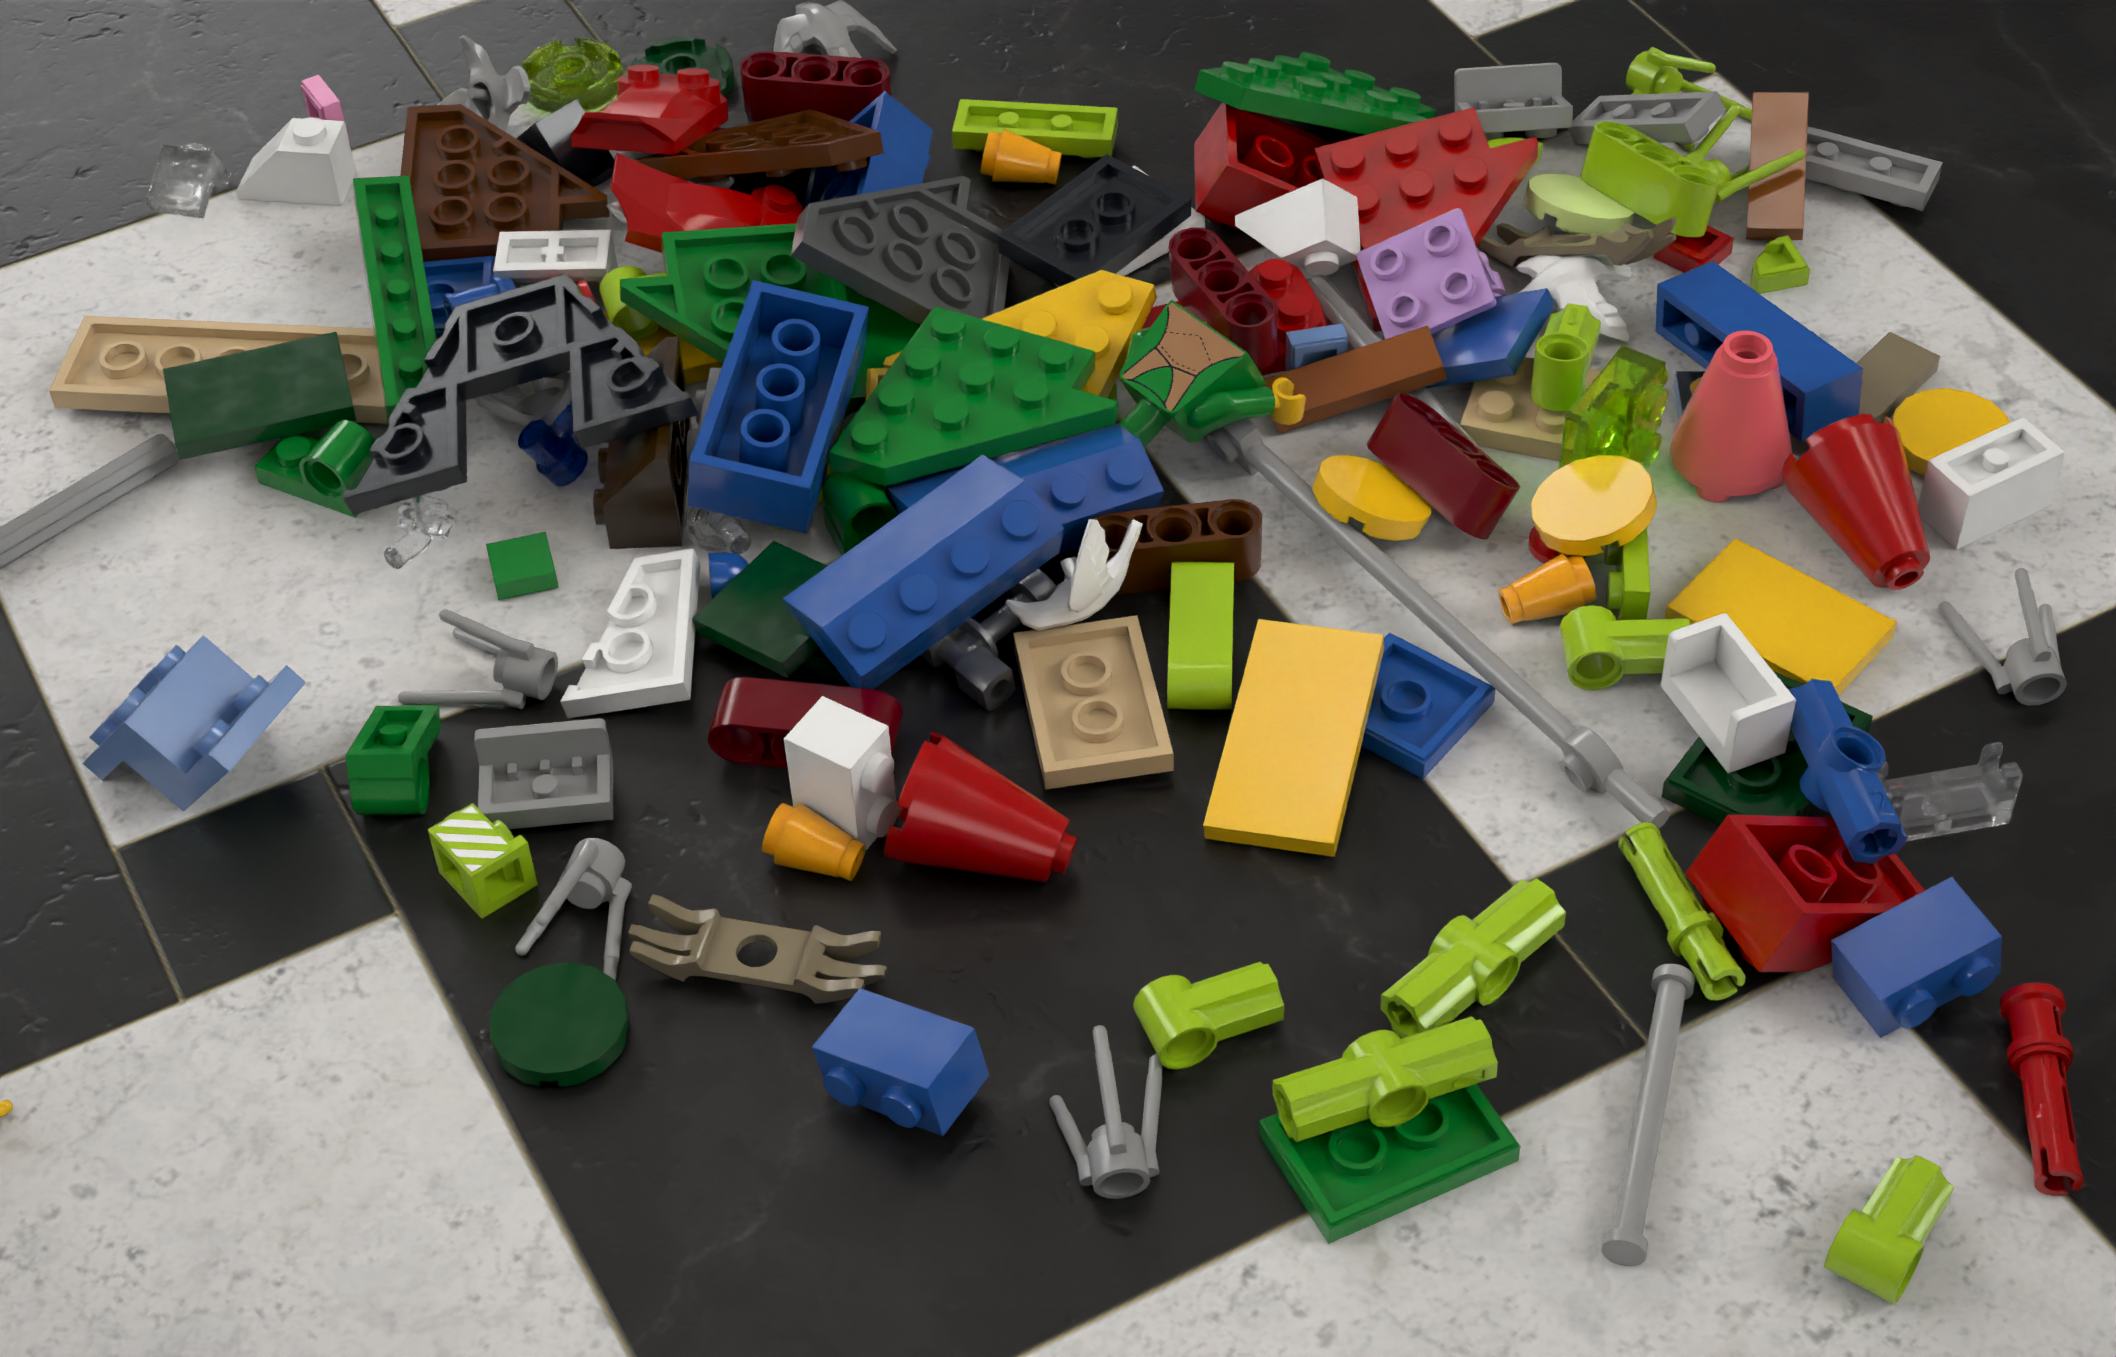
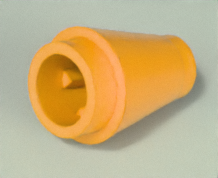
M1003 129L1002 134L989 131L980 174L993 176L992 182L1042 184L1046 182L1056 184L1062 153L1052 151L1051 148L1006 129Z
M1560 554L1510 583L1509 586L1498 590L1502 610L1511 625L1520 621L1526 622L1567 615L1570 611L1594 602L1597 599L1595 584L1590 570L1583 557L1579 555L1567 558L1564 554Z
M785 803L780 804L768 824L762 842V852L774 856V864L837 878L841 877L852 881L857 874L866 851V844L855 840L854 837L802 803H799L796 807Z

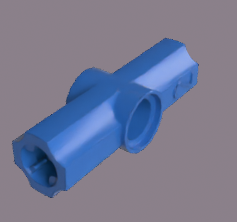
M1811 679L1800 687L1789 689L1796 699L1790 728L1808 764L1799 781L1801 791L1815 806L1831 813L1854 862L1874 864L1885 856L1897 854L1908 837L1877 775L1886 759L1884 749L1869 733L1853 727L1831 681Z

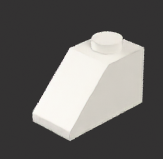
M314 117L304 119L292 118L252 158L236 190L238 199L342 206L353 178L357 173L345 122L321 120Z
M1323 178L1235 215V226L1282 259L1304 269L1311 275L1317 276L1320 274L1325 276L1333 274L1340 266L1357 260V254L1361 251L1357 197Z

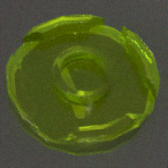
M575 38L576 45L562 46L561 40L552 41L533 50L521 64L530 83V98L528 102L539 110L553 113L576 99L585 112L595 110L612 101L617 95V78L624 75L617 51L606 43L589 38Z

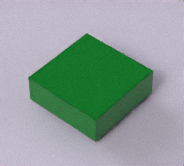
M546 532L486 544L498 600L559 587Z

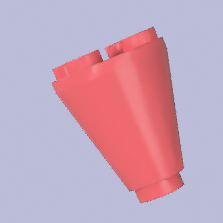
M1737 331L1725 338L1723 344L1716 350L1675 426L1669 454L1675 470L1689 483L1696 486V492L1702 499L1716 503L1724 502L1731 496L1758 494L1767 489L1778 488L1785 483L1781 472L1785 460L1791 454L1792 448L1778 361L1771 341L1766 336L1754 331Z

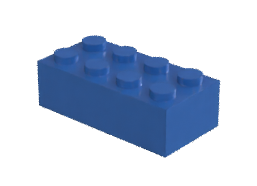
M755 280L752 281L689 459L688 506L807 534L830 463L829 451L837 441L865 354L869 307Z

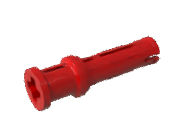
M2039 982L2024 983L2010 988L1999 999L2000 1013L2004 1020L2010 1024L2012 1042L2007 1048L2008 1066L2016 1076L2020 1077L2022 1082L2024 1107L2033 1159L2034 1186L2038 1192L2045 1195L2063 1196L2069 1194L2066 1176L2069 1177L2070 1188L2075 1192L2084 1185L2067 1088L2066 1073L2074 1061L2072 1044L2063 1037L2061 1016L2066 1011L2065 996L2059 988L2051 984Z

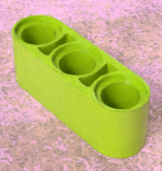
M1601 121L1594 125L1580 174L1581 180L1655 225L1669 218L1676 217L1677 222L1670 233L1685 237L1704 236L1721 183L1720 178L1711 171L1637 129L1611 121Z
M1172 562L1167 679L1168 709L1232 710L1234 563Z

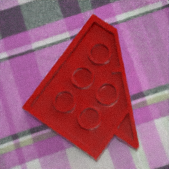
M1473 107L1317 147L1314 150L1315 161L1321 179L1323 178L1357 197L1361 251L1456 208L1461 209L1464 213L1477 247L1538 158V141L1536 137L1490 148L1476 110ZM1357 259L1350 262L1372 329L1375 332L1381 331L1382 328Z

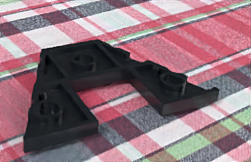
M566 274L455 307L444 325V334L439 340L434 342L424 359L428 370L417 388L405 390L388 419V430L375 440L369 450L374 457L373 462L357 489L345 490L343 500L351 513L355 515L466 483V400L487 394L499 393L507 388L541 378L554 377L565 371H571L573 432L582 449L697 416L698 410L690 394L687 391L682 392L664 374L661 366L654 359L647 358L637 342L620 326L616 328L590 297L582 295L579 286Z

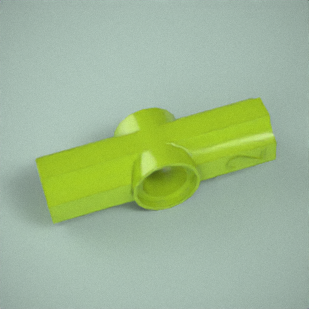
M1537 878L1530 882L1520 880L1473 920L1465 915L1457 916L1451 920L1434 939L1427 958L1381 995V1010L1389 1019L1392 1029L1402 1038H1406L1450 1023L1475 1001L1483 1006L1496 1001L1514 981L1521 962L1564 927L1566 911L1556 899L1555 892Z
M1472 1016L1402 1039L1393 1031L1378 1030L1363 1035L1351 1043L1340 1059L1274 1079L1273 1097L1278 1109L1280 1122L1288 1138L1293 1137L1296 1142L1366 1119H1370L1371 1123L1377 1127L1387 1128L1400 1125L1414 1118L1425 1108L1428 1100L1495 1078L1497 1076L1498 1061L1494 1054L1491 1036L1481 1019L1475 1020Z

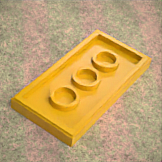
M1258 619L1203 823L1205 839L1335 857L1383 657V634Z

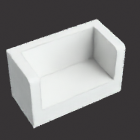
M2024 417L1928 460L1918 503L1920 517L1957 550L2050 506L2065 452Z
M1723 613L1672 631L1668 636L1660 686L1727 773L1785 753L1796 699L1730 617Z

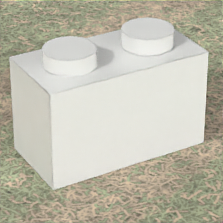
M822 696L784 738L793 807H796L799 803L804 804L854 837L855 840L866 844L867 850L877 837H884L888 834L889 827L894 825L899 812L895 795L894 759L891 756L889 726Z

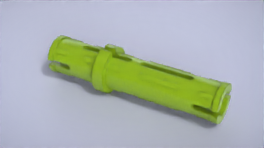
M1643 822L1628 828L1625 833L1635 847H1632L1629 840L1622 836L1619 839L1618 846L1622 854L1630 862L1645 892L1663 919L1668 930L1667 941L1674 954L1678 957L1683 955L1707 999L1722 1000L1735 994L1738 990L1728 976L1732 977L1736 985L1743 986L1745 975L1725 946L1722 939L1723 928L1716 915L1712 912L1707 914L1705 909H1703L1694 890L1668 850L1655 824Z

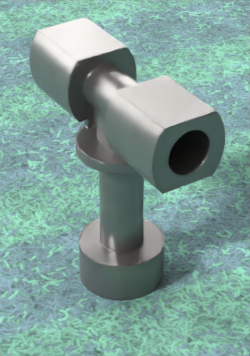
M1036 569L1011 588L1014 598L1011 600L1024 603L1043 601L1054 592L1056 585L1044 572ZM1005 604L980 624L971 618L920 656L933 667L941 666L944 663L948 664L955 671L958 687L984 709L990 711L1002 705L1016 689L1012 669L998 659V650L995 643L1022 622Z

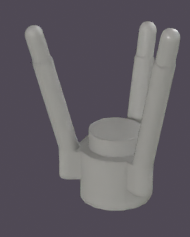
M2017 569L2015 571V579L2029 638L2019 640L2009 647L2004 666L1999 663L1954 607L1947 601L1942 602L1939 605L1940 612L1992 676L1999 694L2013 691L2018 702L2031 706L2048 703L2064 692L2067 681L2060 664L2052 608L2049 604H2042L2038 612L2034 592L2031 588L2026 569Z
M444 609L440 611L439 618L443 622L456 627L453 630V636L456 639L497 655L493 669V678L495 682L503 684V690L403 691L398 694V701L402 704L422 705L503 704L523 709L527 697L544 700L549 695L557 674L558 656L556 652L534 647L533 643L511 638L472 619Z
M586 838L579 841L556 887L516 945L515 950L518 955L523 956L528 953L566 898L574 905L585 909L596 908L601 903L608 901L610 904L603 973L616 980L624 907L632 884L621 877L626 860L623 853L615 845L599 838Z
M1097 1025L1093 1029V1039L1106 1124L1094 1130L1092 1141L1087 1147L1062 1097L1053 1095L1049 1103L1077 1163L1080 1184L1082 1186L1093 1185L1094 1192L1099 1196L1120 1199L1142 1192L1151 1182L1150 1177L1159 1174L1156 1143L1163 1065L1157 1054L1150 1057L1140 1136L1135 1133L1132 1125L1122 1122L1107 1030L1104 1026Z

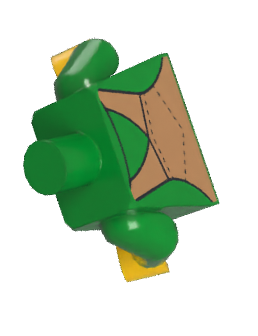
M1173 300L1165 306L1151 327L1133 333L1126 360L1119 376L1120 381L1136 402L1135 407L1122 419L1119 425L1139 438L1144 448L1165 426L1188 443H1194L1212 431L1245 419L1270 416L1271 419L1280 424H1296L1303 418L1306 396L1304 394L1293 396L1294 384L1285 377L1276 379L1272 384V389L1264 387L1267 383L1248 352Z

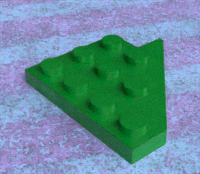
M1301 52L1299 58L1276 55L1274 61L1251 58L1249 63L1245 65L1225 61L1220 68L1200 70L1194 90L1240 110L1364 135L1434 118L1437 112L1436 109L1421 104V96L1413 91L1397 87H1391L1390 91L1374 86L1376 79L1369 74L1356 70H1345L1344 73L1329 68L1331 63L1329 59L1307 52Z
M797 223L662 232L661 248L666 276L620 279L621 302L722 364L727 355L753 280L848 302L845 284L820 271L809 268L805 263L791 256ZM861 366L846 413L858 412L865 403L866 387Z
M934 306L829 451L830 470L882 486H888L970 464L981 455L992 458L1114 425L1118 419V401L1081 391L1095 370V351Z

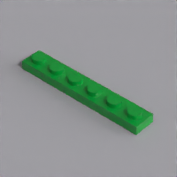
M409 175L353 178L354 201L387 423H389L388 419L405 390L417 388L428 370L424 359L434 342L437 341Z

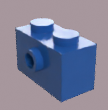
M1953 877L1831 940L1833 979L1880 1038L1900 1027L1909 1029L1920 1025L1933 1014L1936 1008L1961 995L1973 996L1980 993L1995 980L1996 976L2001 974L2002 935Z
M859 988L812 1046L823 1076V1085L827 1092L838 1102L851 1107L860 1105L887 1115L900 1126L906 1128L916 1126L944 1136L990 1076L975 1028Z

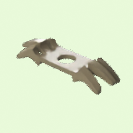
M1676 217L1669 218L1652 229L1647 230L1624 222L1619 229L1611 233L1552 234L1549 225L1535 233L1528 234L1509 224L1501 223L1496 225L1497 235L1507 244H1502L1490 237L1484 236L1477 248L1488 256L1512 267H1516L1537 255L1604 254L1610 258L1614 265L1621 266L1651 257L1676 240V234L1669 233L1677 220Z
M652 894L648 903L650 911L685 935L660 932L635 924H631L628 936L634 940L629 950L630 955L653 969L684 982L689 976H704L788 990L808 996L815 1004L851 998L859 988L864 989L865 985L883 980L887 972V966L860 965L844 962L864 956L878 949L881 931L840 935L814 925L812 932L724 918L714 908L692 911ZM755 941L768 942L777 949L775 958L770 963L760 967L746 966L738 960L737 956L745 945Z

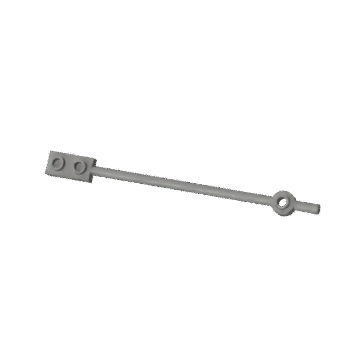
M1245 419L1207 434L1209 444L1225 463L1230 464L1235 460L1251 476L1257 472L1261 473L1562 750L1565 756L1559 762L1561 769L1578 789L1585 792L1591 787L1600 794H1604L1607 791L1641 823H1653L1658 829L1666 823L1669 818V811L1624 771L1615 753L1598 734L1586 726H1581L1579 729L1576 728L1349 521L1347 524L1341 523L1324 510L1313 494L1312 487L1263 444L1258 427L1249 419Z

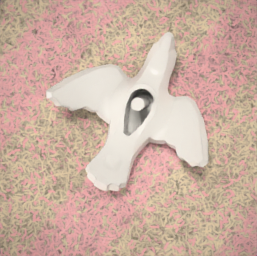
M1537 255L1515 267L1520 273L1528 274L1532 277V282L1519 293L1548 288L1555 303L1554 307L1563 310L1567 303L1588 306L1592 316L1601 321L1600 333L1628 342L1630 336L1627 331V324L1619 316L1617 308L1605 301L1604 297L1598 292V287L1595 283L1604 279L1628 282L1633 274L1628 264L1614 265L1608 256L1569 257L1566 255Z
M1089 519L1078 557L1067 558L1060 562L1065 574L1064 582L1058 584L1054 592L1046 600L1024 603L1007 599L1005 604L1021 620L1023 625L1037 631L1066 626L1089 618L1102 609L1119 591L1126 576L1129 560L1143 524L1134 519L1132 520L1119 551L1107 561L1109 547L1105 542V530L1100 527L1098 520Z

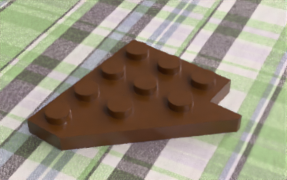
M462 104L407 108L400 176L409 175L423 262L485 256L496 257L500 232L563 231V220L610 217V211L606 206L608 205L607 195Z
M808 109L709 132L676 155L654 154L632 160L680 179L698 177L700 183H710L731 177V174L765 172L766 177H780L796 173L801 168L834 166L835 171L838 172L851 171L867 166V157L884 154L880 131Z

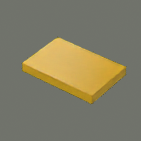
M1737 538L1731 541L1667 605L1665 619L1685 618L1690 620V624L1726 613L1773 671L1801 684H1806L1811 679L1831 681L1838 696L1891 641L1897 626V621Z

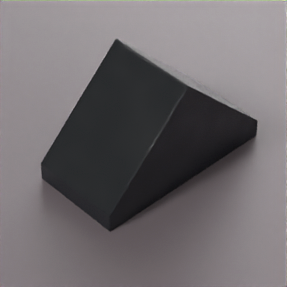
M577 99L535 122L516 138L593 187L612 177L615 159L609 150L572 147L571 133L585 113Z

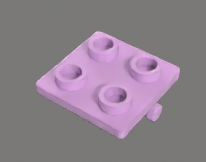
M1459 208L1377 243L1357 254V259L1385 339L1427 325L1431 334L1493 308L1496 305L1495 297L1507 295L1500 274L1489 268L1487 255L1483 252H1478L1466 217Z

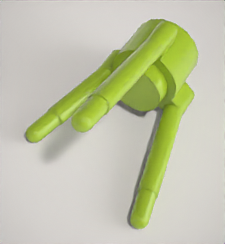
M1651 47L1649 51L1640 53L1632 61L1627 71L1626 85L1628 89L1634 91L1631 95L1678 93L1679 91L1684 93L1712 92L1684 80L1678 68L1713 73L1716 70V66L1713 63L1667 54L1655 47ZM1719 95L1726 109L1725 111H1728L1732 105H1739L1741 112L1738 116L1752 121V109ZM1695 143L1682 146L1687 151H1692L1695 148Z
M1735 104L1719 119L1695 150L1684 157L1711 171L1720 178L1721 183L1715 199V203H1720L1733 193L1801 161L1805 157L1804 151L1796 150L1750 172L1749 166L1732 175L1720 160L1715 158L1710 161L1705 160L1706 154L1740 114L1741 108Z

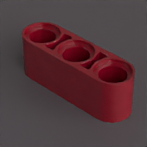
M759 51L748 55L740 63L745 112L749 118L755 121L808 109L850 121L884 91L892 96L890 69L887 64L876 59Z
M1188 228L1174 234L1169 241L1168 249L1172 289L1178 301L1191 314L1207 322V325L1248 352L1258 370L1273 364L1279 352L1276 305L1273 299L1218 235L1211 230Z
M1397 393L1366 444L1368 449L1449 522L1465 533L1482 540L1489 538L1520 489L1519 483L1443 416L1423 401L1405 393Z
M738 677L729 680L722 688L707 742L718 756L727 761L788 768L784 738L816 702L824 696L889 726L892 756L903 710L901 704L894 697L878 690Z

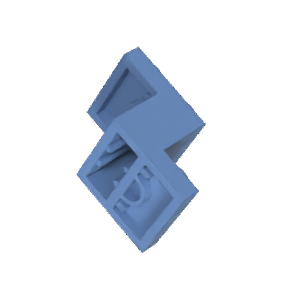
M204 635L187 652L176 644L132 689L122 704L90 735L89 738L98 747L82 764L103 780L124 761L184 812L234 767L306 682L287 665L268 682L260 675L252 678Z

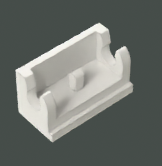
M611 230L500 232L493 269L494 276H499L501 280L510 278L515 287H519L520 283L540 282L566 274L574 282L582 280L598 281L600 288V282L604 276L611 270L618 268Z

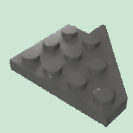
M965 176L809 203L797 219L791 250L792 257L805 263L809 268L820 271L854 289L858 294L869 297L903 315L913 323L921 325L934 306L979 319L1002 311L1005 307L1010 259L998 253V234L1004 230L967 210L970 179Z

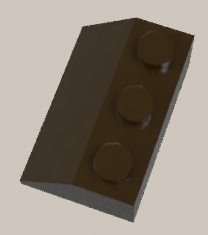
M666 337L646 357L654 359L661 366L664 374L682 392H685L687 389L679 337ZM691 417L624 436L615 441H607L605 443H609L608 448H599L598 472L600 482L604 484V489L594 490V518L596 525H606L610 549L682 546L689 468L687 460V435L689 429H692Z

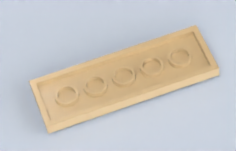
M84 316L49 389L55 408L170 413L163 373L164 368L337 332L357 419L354 422L389 424L387 423L374 329Z

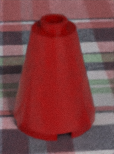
M1859 414L1838 420L1805 439L1810 449L1797 461L1793 453H1791L1785 460L1781 472L1790 494L1874 586L1901 590L1920 580L1924 574L1923 569L1930 561V553L1901 435L1892 419L1885 416V423H1876L1872 414Z
M932 732L930 733V742L925 740L920 748L900 794L897 806L901 807L899 819L904 822L901 829L890 825L884 854L885 857L899 862L1047 882L1052 871L1065 874L1078 837L1067 833L1070 819L946 736Z

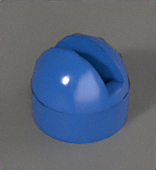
M730 552L708 553L711 599L749 565L745 558L737 553Z

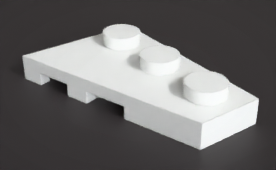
M694 548L634 558L607 610L610 622L599 642L590 643L582 659L586 667L577 686H568L560 701L568 719L690 700L696 631L692 618L697 614L700 563Z

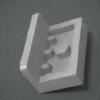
M1558 63L1460 68L1454 73L1455 112L1474 107L1487 141L1504 138V132L1524 131V135L1531 138H1547L1556 136L1557 128H1573V106L1562 97V67Z
M601 718L478 729L475 731L474 745L479 762L478 809L491 823L500 820L508 829L613 820V757L605 720Z

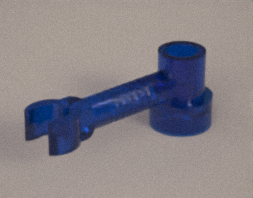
M572 400L550 426L543 420H534L525 426L518 437V446L536 461L537 470L557 487L567 486L574 482L582 474L588 462L587 451L584 448L582 449L581 445L572 438L574 435Z

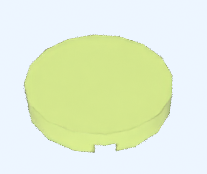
M1554 173L1536 175L1528 181L1524 195V206L1535 218L1543 220L1545 213L1557 218L1555 226L1572 234L1611 233L1619 229L1624 222L1632 225L1635 212L1589 186L1581 180V177Z

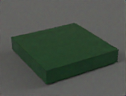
M773 541L692 618L697 633L789 678L819 646L783 603V598L818 574L827 565Z

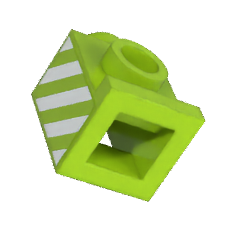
M474 803L450 814L443 821L428 829L439 873L481 919L538 885L528 842L521 835L514 838L502 821L496 820L491 823Z

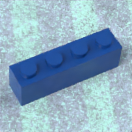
M1714 261L1657 284L1655 332L1704 369H1707L1716 350L1723 344L1725 338L1734 332L1754 331L1766 336L1771 341L1778 361L1789 433L1801 442L1805 441L1816 431L1838 420L1859 415L1863 368Z

